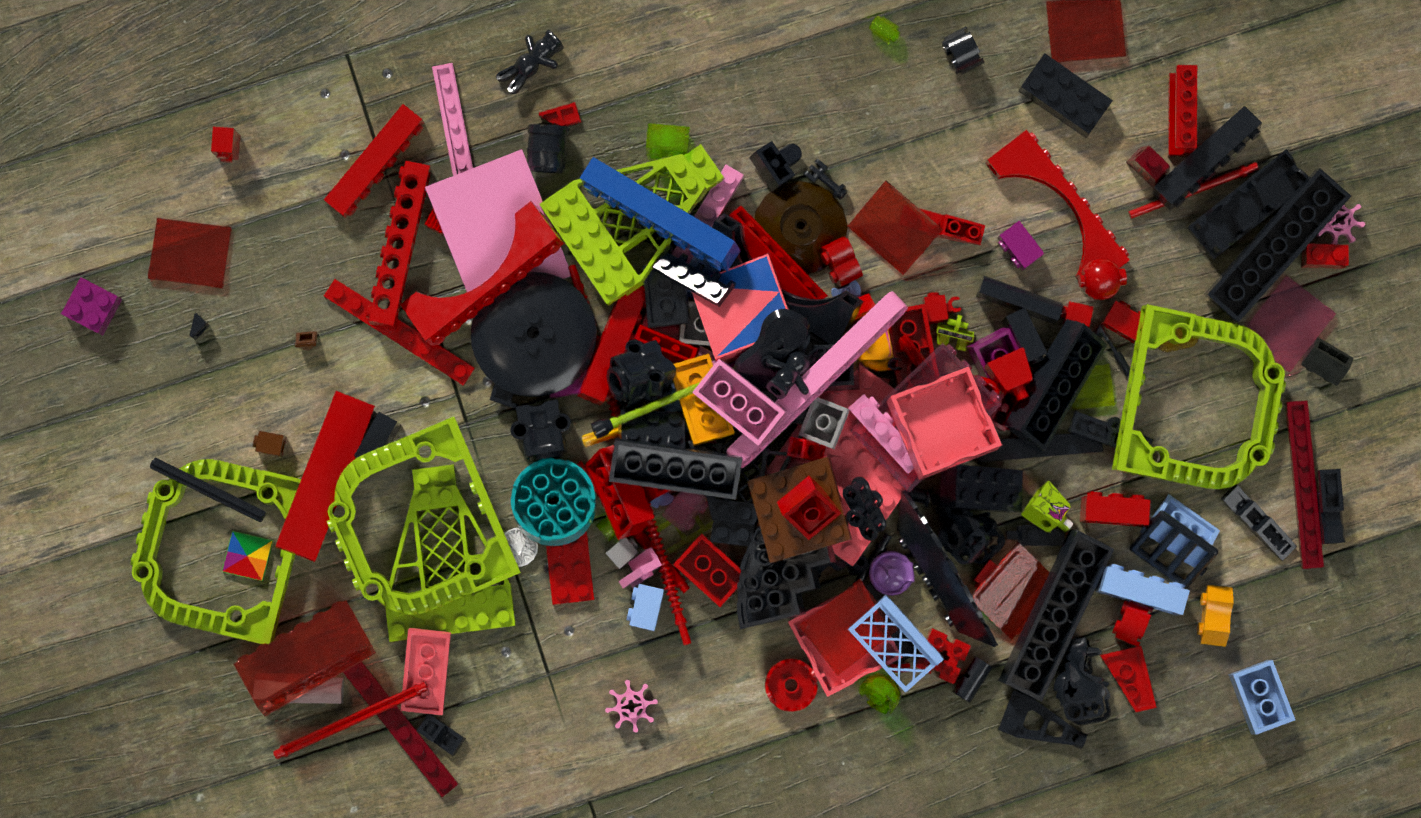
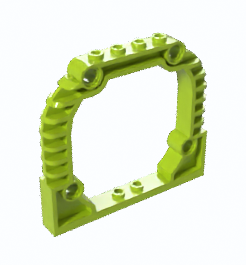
M1149 304L1143 305L1141 307L1112 470L1206 489H1225L1242 482L1253 472L1256 466L1265 465L1270 459V454L1272 455L1274 452L1275 443L1273 438L1274 434L1277 433L1279 425L1276 421L1282 409L1281 393L1284 392L1286 387L1284 368L1280 364L1275 363L1272 351H1270L1265 340L1256 332L1243 325ZM1177 328L1181 329L1183 332V336L1181 339L1177 338L1175 335V331ZM1191 338H1197L1233 346L1242 350L1254 362L1252 378L1254 383L1260 388L1251 439L1240 446L1236 462L1223 468H1213L1171 459L1166 448L1162 446L1152 447L1146 441L1141 431L1133 430L1136 409L1140 405L1142 395L1139 394L1140 387L1143 386L1145 381L1143 370L1147 350L1156 349L1166 341L1172 344H1182L1188 342ZM1270 368L1275 372L1273 379L1268 376ZM1256 450L1260 453V459L1258 461H1256L1253 457V454ZM1155 451L1160 454L1159 462L1153 460V453Z
M454 416L357 457L341 473L335 489V501L328 508L330 520L327 523L331 532L335 531L338 539L335 542L339 551H344L347 559L344 560L348 572L353 571L355 578L352 579L356 591L361 590L362 595L367 600H378L388 609L398 613L421 614L521 573ZM422 446H428V447H430V448H431V454H430V456H428V457H422V456H420V454H419V449H420V447H422ZM435 456L444 457L454 462L463 459L473 481L469 483L474 495H479L481 502L477 504L482 515L487 514L496 536L487 540L484 551L479 558L472 557L466 561L464 572L420 591L405 593L392 590L385 576L371 570L353 528L352 521L356 514V507L352 498L353 492L359 483L370 475L413 457H416L421 462H430ZM337 505L345 509V514L341 517L333 514V508ZM472 563H478L481 566V570L477 574H472L469 571V566ZM369 584H375L379 590L376 594L371 595L366 591V587Z
M214 459L196 460L179 468L205 482H218L257 492L258 499L264 504H275L281 511L284 519H286L301 480ZM170 478L169 480L158 481L154 485L153 491L148 494V510L142 516V533L139 532L137 535L136 545H138L137 552L133 553L130 563L133 566L132 576L141 583L142 592L148 605L157 615L169 622L272 647L295 554L281 549L280 557L283 559L281 566L278 565L275 572V578L278 579L272 602L262 601L247 610L234 605L223 613L183 604L171 599L160 586L163 570L156 558L169 509L181 502L187 486ZM164 486L170 487V493L167 496L161 495V489ZM269 488L273 489V496L270 499H265L264 491ZM147 567L149 570L148 576L141 578L139 575L140 570ZM235 611H240L242 614L239 622L232 620V615Z

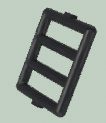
M1163 510L1158 512L1149 525L1141 528L1140 535L1130 545V551L1173 582L1185 585L1184 589H1187L1199 575L1203 576L1208 569L1207 566L1219 553L1217 548ZM1164 521L1173 529L1154 551L1149 554L1140 547L1159 524ZM1181 533L1190 541L1167 567L1157 559ZM1198 545L1208 553L1184 579L1175 573V570Z

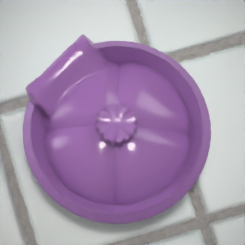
M883 552L871 563L869 570L870 581L875 589L882 594H901L909 588L911 583L915 582L913 563L899 552Z

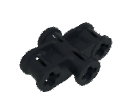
M856 477L852 480L851 485L843 489V497L850 508L846 518L850 525L859 528L861 535L865 539L872 541L887 526L886 520L879 508L883 504V498L879 492L871 490L866 479Z

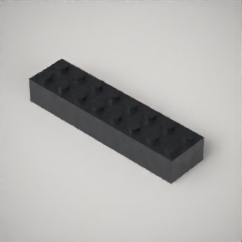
M1321 168L1315 169L1204 295L1234 322H1239L1350 199L1351 195Z
M1070 529L998 679L999 682L1042 702L1114 548L1078 530Z

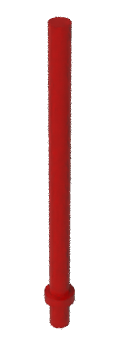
M1256 162L1247 166L1241 165L1237 170L1200 184L1201 187L1194 194L1189 193L1185 198L1236 178H1245L1249 173L1259 170ZM1157 200L1128 211L1130 219H1133L1165 205Z

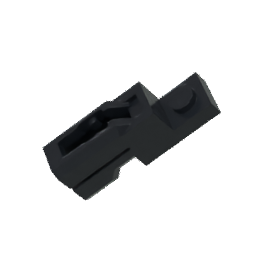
M1341 468L1318 470L1319 492H1317L1322 545L1345 543V529L1342 518L1344 503Z

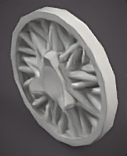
M519 528L508 530L504 535L518 567L528 565L537 554L538 543L529 539Z

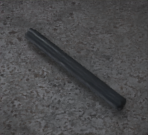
M154 458L150 464V469L258 522H262L265 518L266 512L158 458Z

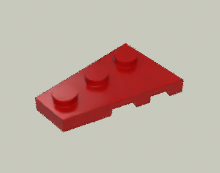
M1142 645L1100 655L1135 712L1157 708Z

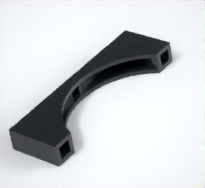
M726 213L722 214L714 221L712 228L734 240L741 250L730 268L753 260L744 241L742 224ZM782 289V294L789 310L804 316L810 324V333L817 335L827 344H836L851 329L864 302L848 291L826 299H809L793 295Z

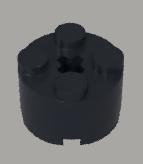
M966 26L944 37L942 47L947 56H952L951 64L956 74L961 73L963 75L985 63L983 58L979 59L980 50Z

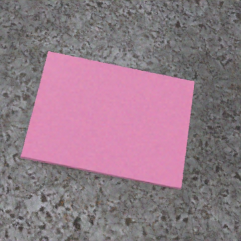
M522 149L425 187L466 292L486 282L504 262L514 239L515 213L532 201L552 226L551 221L539 205L543 201ZM561 247L556 253L548 256L540 266L534 267L529 271L548 273L562 279L570 277L568 264Z

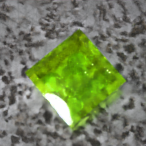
M648 123L646 155H650L651 159L658 160L663 157L679 154L686 155L689 149L690 127Z

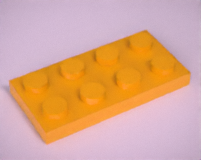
M710 354L673 364L676 367V374L673 379L676 392L702 381L713 367ZM692 393L689 396L687 395V397L679 399L693 446L734 435L732 424Z

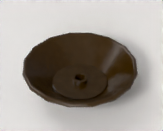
M796 181L784 184L775 191L768 193L755 211L754 219L807 274L819 272L828 266V264H824L821 258V253H823L821 247L841 237H846L848 225L843 207L832 196L831 192L818 184ZM801 222L805 227L798 229L797 224Z

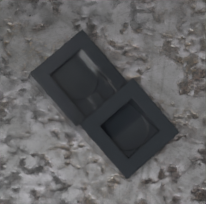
M431 714L426 716L417 729V732L452 756L457 753L466 739Z

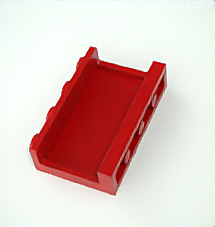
M1177 65L1176 73H1169L1168 156L1188 157L1197 148L1198 65Z

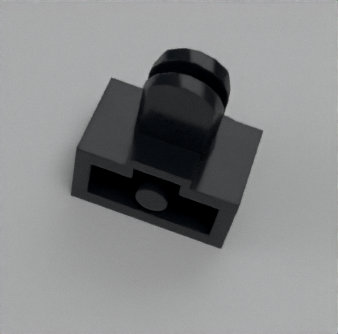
M773 141L756 150L749 158L773 192L795 176L790 167L800 160L802 151L794 143L778 150Z

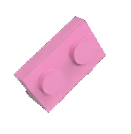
M651 547L628 562L633 572L620 580L619 583L622 588L629 585L634 588L654 575L652 572L662 564Z

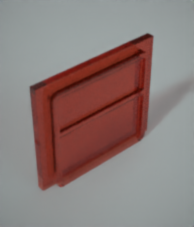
M1121 0L1046 1L1051 58L1055 61L1070 62L1126 57Z
M887 180L870 200L865 203L864 207L847 226L902 275L909 270L921 254H924L927 247L943 230Z
M1017 542L973 592L972 596L980 611L1012 640L1017 634L1021 633L1050 572Z

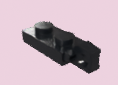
M1036 525L1017 526V531H1006V540H1017V545L1062 546L1064 543V531L1058 526L1050 532H1045Z

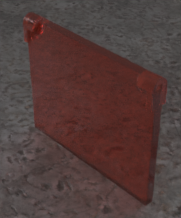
M157 218L148 279L223 289L232 228Z
M860 579L806 621L799 624L800 629L813 643L837 676L868 653L865 647L848 630L878 603ZM880 607L873 613L872 622H885L886 614ZM860 624L855 631L860 636H869L870 624ZM872 624V637H884L885 625ZM887 625V637H890L898 630L896 626ZM864 639V641L869 645V639ZM872 639L871 648L874 649L884 640Z

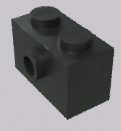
M1317 337L1305 353L1301 365L1308 371L1321 376L1325 381L1338 386L1350 370L1354 358Z

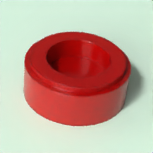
M898 662L889 664V667L898 668ZM901 662L900 668L910 669V662Z

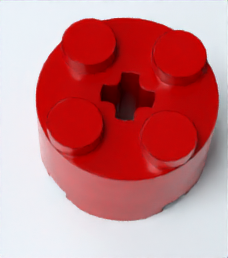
M1125 600L1120 614L1123 615L1122 620L1116 621L1112 631L1113 634H1116L1115 638L1139 647L1141 642H1138L1137 639H1142L1151 615L1147 613L1148 611L1152 613L1154 608L1134 602L1133 600Z

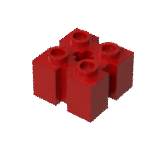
M931 628L926 639L938 652L942 653L944 650L947 660L940 662L928 674L935 670L939 672L937 678L954 684L961 670L956 667L958 661H965L971 645L958 639H953L952 642L946 640L947 634ZM918 657L916 660L917 669H925L931 664L925 657Z

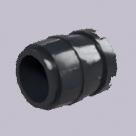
M529 124L527 163L530 171L563 173L568 155L567 136H569V127Z

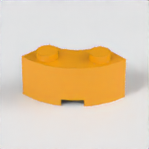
M1207 585L1206 592L1201 594L1200 604L1203 605L1201 622H1198L1197 635H1200L1201 644L1226 647L1230 635V620L1234 603L1232 587Z

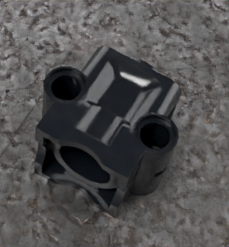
M630 340L626 343L624 353L611 357L610 366L607 370V383L613 397L620 401L625 409L638 405L643 407L648 405V403H653V401L655 402L672 394L671 384L676 374V367L670 360L664 357L661 346L656 340L644 344L638 340Z
M558 400L546 401L540 406H517L518 421L512 424L510 432L516 441L522 443L525 458L530 459V462H537L547 458L557 459L564 457L563 453L568 452L565 435L572 431L573 424L566 414L561 413ZM561 420L568 421V425L564 429L557 428V424ZM518 428H526V433L523 436H516Z

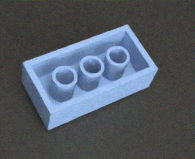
M1109 564L1105 568L1097 584L1095 592L1126 601L1133 600L1134 602L1151 606L1155 610L1172 615H1183L1190 590L1184 589L1185 585L1177 582L1166 584L1163 578L1156 576L1146 578L1143 572L1136 570L1126 572L1123 571L1124 567L1116 564Z

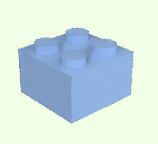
M639 584L638 588L634 587L631 600H634L635 603L633 609L629 608L626 619L630 621V626L655 631L664 589Z

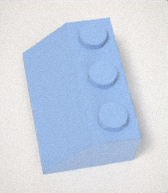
M1170 494L1166 496L1149 520L1150 523L1158 512L1163 510L1211 545H1213L1220 530ZM1162 521L1149 537L1161 543L1173 527ZM1180 533L1167 547V550L1178 555L1189 543L1190 539ZM1197 545L1184 562L1195 568L1208 552Z

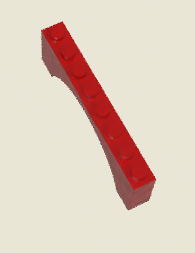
M1025 130L987 159L985 164L997 179L1024 178L1036 181L1056 192L1068 204L1077 219L1082 235V258L1075 276L1077 280L1084 266L1094 259H1109L1119 269L1130 261L1127 250L1123 246L1119 247L1115 242V235L1103 227L1101 217L1097 213L1093 214L1089 209V202L1084 197L1080 198L1076 193V186L1073 182H1068L1063 176L1065 173L1059 165L1055 166L1050 160L1052 158L1050 153L1038 145L1039 140L1034 133H1029Z
M530 201L515 213V233L512 246L502 265L486 282L469 292L453 297H430L415 292L400 305L423 339L434 347L441 344L452 332L459 330L461 325L467 320L474 318L484 306L492 304L494 298L501 293L507 292L515 282L525 278L527 273L534 267L540 266L548 256L556 253L564 245V242L540 209Z

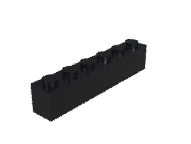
M1245 106L1241 108L1153 188V195L1169 210H1172L1174 207H1180L1185 202V197L1189 193L1194 194L1201 187L1200 184L1204 180H1210L1215 175V170L1218 167L1226 166L1231 160L1230 157L1235 152L1239 154L1246 147L1245 143L1250 139L1253 141L1260 135L1262 122Z

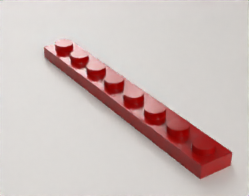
M334 279L324 294V297L461 385L465 386L474 372V367L440 345L432 347L423 339L418 331L397 319L395 330L370 325L366 314L368 306H372L373 303L338 280Z

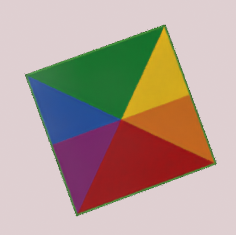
M232 531L222 572L263 582L273 540Z

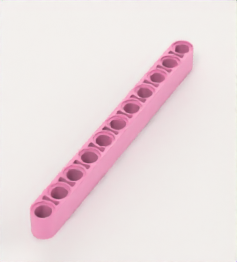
M893 291L886 294L802 376V379L809 388L807 395H803L797 385L794 384L785 398L778 399L775 402L789 414L763 447L758 446L742 434L727 449L726 453L742 456L741 468L746 467L906 312L908 306Z

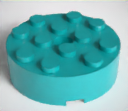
M547 458L532 463L519 474L513 485L511 508L516 524L529 539L542 545L560 546L577 540L588 530L596 513V497L591 479L581 467L568 460ZM550 499H559L557 504L551 505L548 503Z

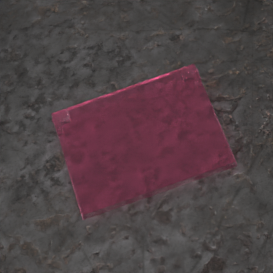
M1286 276L1246 327L1261 336L1270 351H1272L1275 362L1280 364L1286 371L1291 372L1336 313Z

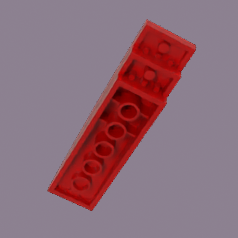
M335 391L276 542V548L313 562L316 561L329 528L327 523L330 520L328 508L335 501V489L338 479L348 464L355 460L354 455L362 442L375 407L374 405Z

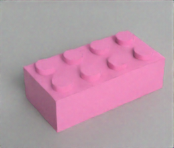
M718 359L692 392L760 447L764 446L789 414L720 359Z

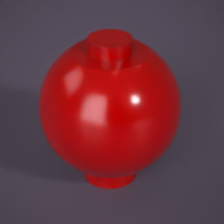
M1097 258L1084 266L1081 275L1078 276V284L1089 297L1096 300H1106L1113 297L1119 291L1120 286L1127 284L1126 270L1124 268L1119 269L1109 259Z

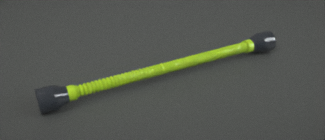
M699 382L660 398V400L653 401V403H648V405L635 409L633 412L630 411L628 414L620 415L618 418L600 419L591 423L595 437L597 439L604 437L614 428L619 427L618 425L630 421L632 418L635 419L637 416L640 417L642 414L652 412V410L654 411L657 408L670 404L672 401L675 402L677 399L679 400L682 397L691 395L699 385Z

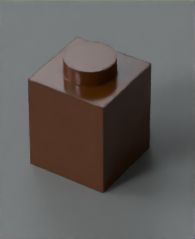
M259 431L258 435L254 436L253 447H255V452L283 457L287 437Z

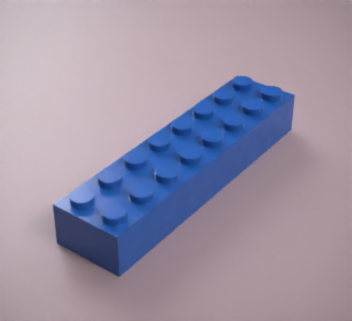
M594 157L580 176V180L584 183L583 187L587 189L590 195L596 198L600 196L612 208L618 206L624 215L631 219L634 216L647 229L653 227L659 236L666 240L668 237L671 238L674 244L682 250L688 248L697 259L703 261L705 258L710 263L709 265L717 271L723 269L728 272L741 251L734 240Z

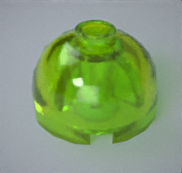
M876 673L868 676L858 689L861 697L865 695L869 699L866 703L882 714H886L888 711L892 714L901 700L900 687L889 674Z

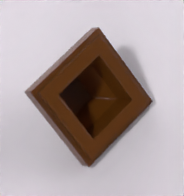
M317 331L296 333V348L309 351L316 346Z

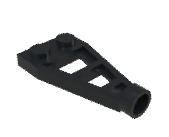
M1014 690L998 727V730L1017 738L1073 745L1081 750L1088 734L1076 730L1035 699ZM1029 711H1035L1042 716L1044 722L1041 729L1035 731L1024 727L1023 723ZM1050 721L1062 726L1063 732L1060 737L1046 734L1045 731ZM1077 734L1075 742H1073L1072 737Z

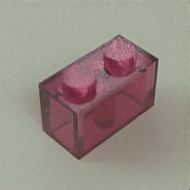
M680 492L662 516L680 531H689L696 523L694 520L699 513L703 514L709 507L707 498L701 494Z

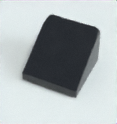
M196 312L189 335L195 340L209 327V324Z

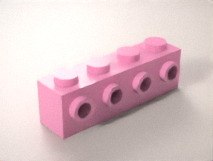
M863 394L848 409L907 473H910L914 467L898 429L892 425L894 420L887 412L882 414L877 409L880 404L872 396L868 399Z

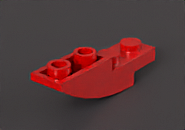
M906 204L902 206L898 222L899 226L914 229L919 233L979 246L981 245L985 225L947 214H938Z

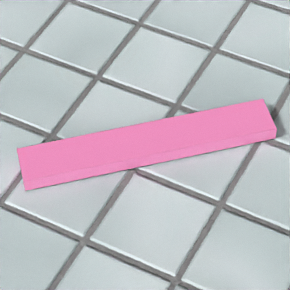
M453 63L433 66L432 70L452 173L455 176L472 169L473 165Z

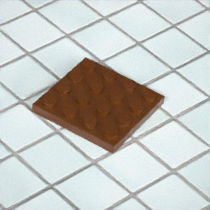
M829 457L748 481L770 563L852 540ZM809 475L824 489L841 511L837 518L810 540L783 517L777 504L778 500Z

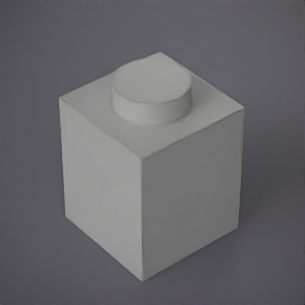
M623 538L606 554L621 569L639 554L636 550L639 546L632 538L629 540Z

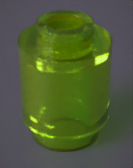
M877 15L869 26L872 34L887 44H890L891 41L895 43L901 34L898 31L900 27L884 16L880 17Z

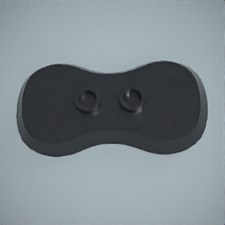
M778 309L771 312L762 323L757 341L736 359L734 370L756 388H766L767 383L779 371L767 366L766 360L772 358L784 363L788 355L807 340L810 333L808 320L801 314L789 309Z

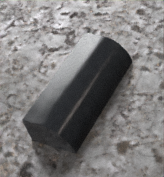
M985 275L981 280L976 297L1015 311L1026 308L1029 316L1052 324L1059 320L1063 307L1061 302Z

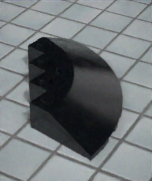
M906 490L902 491L897 531L900 535L898 541L904 550L908 549L916 562L913 566L919 576L921 574L924 575L922 579L928 588L931 587L928 591L933 600H938L946 612L944 619L949 627L954 626L958 633L993 647L998 646L993 633L983 619L982 612L976 605L968 587L964 585L958 575L959 572L954 563L945 553L943 545L936 534L933 533L925 517H922L917 505Z
M759 526L744 554L740 567L739 582L737 583V615L740 630L805 615L806 611L801 593L821 589L817 567L836 563L833 547L828 546L770 563Z

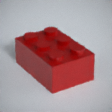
M1091 491L1086 496L1081 497L1080 522L1136 527L1149 525L1150 500L1145 499L1144 495H1132L1129 498H1124V494L1111 493L1108 496H1103V492Z
M702 533L673 564L718 607H721L737 589L741 569Z

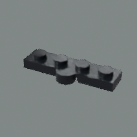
M1075 411L1068 432L1116 449L1121 419L1111 417L1105 422ZM1144 436L1146 441L1152 445L1153 439Z

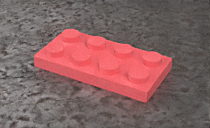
M416 628L408 629L402 691L423 682L427 683L429 690L422 693L421 696L401 703L400 711L443 715L451 632Z

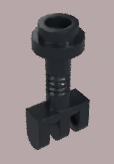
M816 159L814 162L820 168L817 169L811 164L809 169L814 174L811 175L808 171H805L803 173L804 176L812 183L819 179L834 192L832 196L835 199H843L848 192L844 184L839 186L825 174L828 167L819 159Z

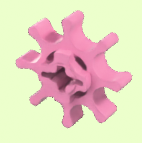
M1357 204L1353 209H1348L1343 205L1340 211L1333 216L1316 237H1320L1323 233L1327 232L1332 235L1333 240L1331 244H1338V237L1340 235L1346 236L1349 243H1353L1356 238L1352 236L1351 228L1353 226L1359 228L1365 226V222H1357L1353 217L1354 212L1359 210L1361 205ZM1345 216L1340 223L1334 226L1331 225L1337 218Z
M626 680L627 690L624 694L619 695L614 690L609 691L611 695L617 698V705L613 708H606L605 711L607 713L611 711L619 713L620 720L615 725L616 728H620L623 721L629 720L633 723V731L638 732L636 724L639 718H646L651 723L654 721V718L646 714V708L650 704H657L658 700L647 701L644 699L643 692L648 688L647 684H644L640 691L634 692L630 688V680ZM634 695L640 697L641 700L636 699ZM624 697H626V700H625L624 703L622 704V703H621V700H622ZM629 700H633V703L642 704L634 708V712H631L630 709H622V706L629 704ZM640 709H643L641 714L637 715V712ZM623 712H626L629 717L625 716Z

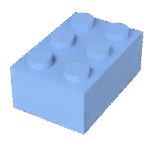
M1266 660L1228 674L1251 734L1257 735L1295 720L1273 660Z

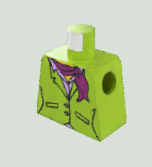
M1047 481L1037 489L1021 513L1023 517L1045 532H1050L1056 526L1067 532L1073 525V522L1065 516L1070 509V504L1050 481Z

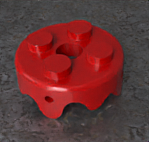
M785 659L773 665L766 676L765 691L767 697L773 705L781 710L789 712L803 710L810 705L817 694V677L813 669L801 660ZM788 679H794L797 682V688L794 691H788L785 688V682Z

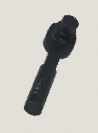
M1098 325L1094 333L1099 338H1105L1114 352L1115 360L1125 376L1128 377L1130 366L1122 353L1118 352L1103 325Z

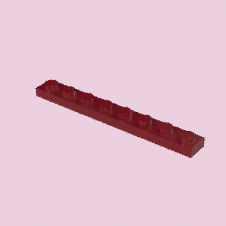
M1308 400L1286 402L1301 569L1323 568L1324 562Z
M355 652L337 665L369 706L390 697ZM398 706L377 714L441 797H444L459 785Z

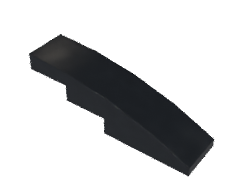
M1234 485L1221 498L1243 524L1281 561L1297 547L1271 517L1267 516L1257 503L1251 500L1238 485Z

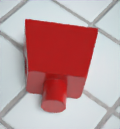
M1023 347L992 360L984 366L989 377L996 382L1001 394L1005 395L1013 391L1018 402L1029 397L1024 386L1029 384L1033 378Z

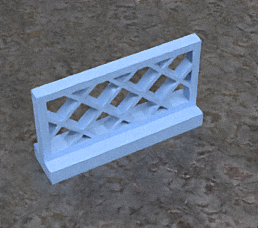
M887 595L883 596L878 603L848 629L905 693L931 669L944 660L943 656ZM880 607L885 613V622H872L873 613ZM888 617H889L894 623L888 622ZM860 624H870L869 636H860L855 629ZM872 624L885 625L884 637H872ZM887 625L897 626L900 629L899 638L887 637ZM864 639H869V645L864 641ZM871 640H884V652H874L871 648ZM887 640L899 641V653L886 652ZM902 641H911L913 643L914 654L901 653ZM916 648H917L922 654H916ZM886 655L899 656L898 668H890L885 664ZM901 656L914 657L913 669L900 668ZM916 657H925L931 663L925 669H915ZM893 671H898V677L893 673ZM900 671L913 672V679L906 686L900 680ZM915 672H921L915 677Z

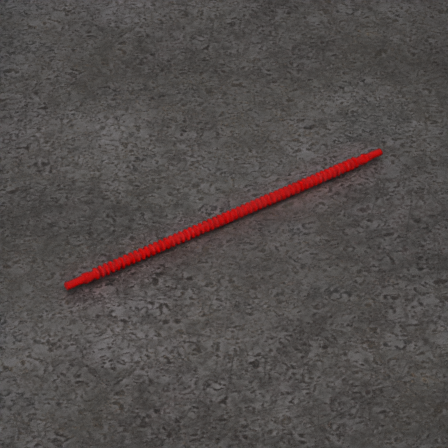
M576 265L568 266L574 287L587 299L588 296H585L584 284L581 283ZM597 336L595 351L598 346L600 336ZM611 394L607 404L611 406L609 410H612L611 416L618 418V416L620 417L621 405H618L619 401ZM653 519L647 525L648 529L646 531L650 533L648 537L651 538L650 543L653 544L651 548L655 550L662 564L659 573H662L660 578L664 579L662 584L666 585L664 590H667L666 596H669L668 602H671L669 607L673 608L671 613L675 616V625L678 626L683 645L685 646L691 644L686 626L687 620L682 613L684 609L680 607L682 602L678 601L680 596L676 594L678 593V590H675L676 584H673L675 579L671 578L673 573L669 572L671 567H668L669 561H666L667 555H664L666 550L662 549L664 544H661L662 538H659L660 532H657L659 527L655 526L657 521Z

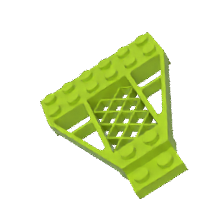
M701 144L686 155L679 154L616 170L626 175L653 168V170L635 182L648 190H652L655 194H657V191L667 193L666 200L670 202L671 194L682 195L680 205L675 206L688 214L703 199L707 191L725 179ZM668 170L671 175L663 173ZM660 177L670 179L668 189L658 187ZM656 178L654 187L646 186ZM580 179L573 180L539 205L609 306L625 294L628 296L644 285L643 282L653 269L652 265L672 240L668 237L661 246H658L652 237V234L656 232L653 227L650 229L635 228L637 219L634 216L631 227L621 226L622 216L624 215L622 210H613L606 203H603L596 209L592 208L579 189L584 183ZM674 180L682 191L672 190ZM608 213L619 214L617 225L607 223ZM604 214L602 222L599 217H601ZM606 227L616 229L614 239ZM620 229L630 231L628 241L618 240ZM646 238H649L656 247L657 252L642 274L638 275L626 258L625 253Z
M454 464L412 470L414 491L389 581L391 589H393L398 568L417 566L420 573L421 590L430 587L428 584L435 575L443 581L446 580L437 573L444 563L454 569L449 576L451 578L456 572L462 573L459 571V568L468 559L481 556V554H469L465 515L469 516L485 546L487 540L457 487ZM451 507H458L459 514ZM446 508L440 517L430 511ZM448 510H451L458 516L451 526L442 520ZM425 511L423 515L419 518L418 512ZM428 512L437 518V521L430 529L421 523ZM459 520L461 526V534L457 532L455 529H453ZM413 522L418 560L415 563L399 564L409 525ZM439 522H442L449 528L442 538L433 532ZM420 525L423 526L426 530H428V532L422 540L420 534ZM451 530L461 537L454 547L444 540ZM430 533L440 540L433 550L423 543ZM442 542L452 549L445 559L435 552ZM461 542H463L464 555L456 550ZM422 545L430 551L425 560L423 558ZM454 551L463 557V560L456 568L447 562ZM433 554L442 560L436 570H433L426 564ZM425 567H427L429 570L433 572V574L427 580V582L425 575ZM507 578L504 580L503 585L486 587L421 614H402L385 607L389 642L407 640L409 628L456 634L516 626L511 583Z

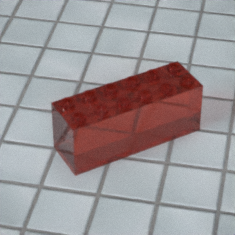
M347 600L334 603L328 611L315 614L312 620L297 624L291 632L278 635L275 641L260 645L255 652L239 657L237 659L238 662L234 663L255 705L265 717L376 654Z

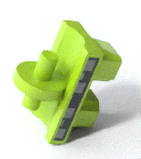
M957 315L956 320L948 318V325L937 324V344L948 346L950 337L958 339L956 349L967 351L966 346L970 345V342L973 343L974 332L964 330L968 328L969 323L961 322L962 315Z

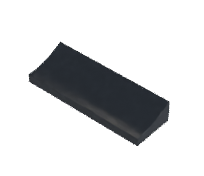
M615 438L609 481L736 499L742 456Z

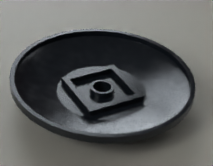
M528 272L525 278L515 282L507 292L501 293L494 298L492 304L484 306L473 318L471 325V345L481 370L498 387L512 394L524 397L548 396L569 387L587 369L596 347V322L587 300L572 284L548 273ZM533 327L539 330V335L535 339L527 336L528 330Z

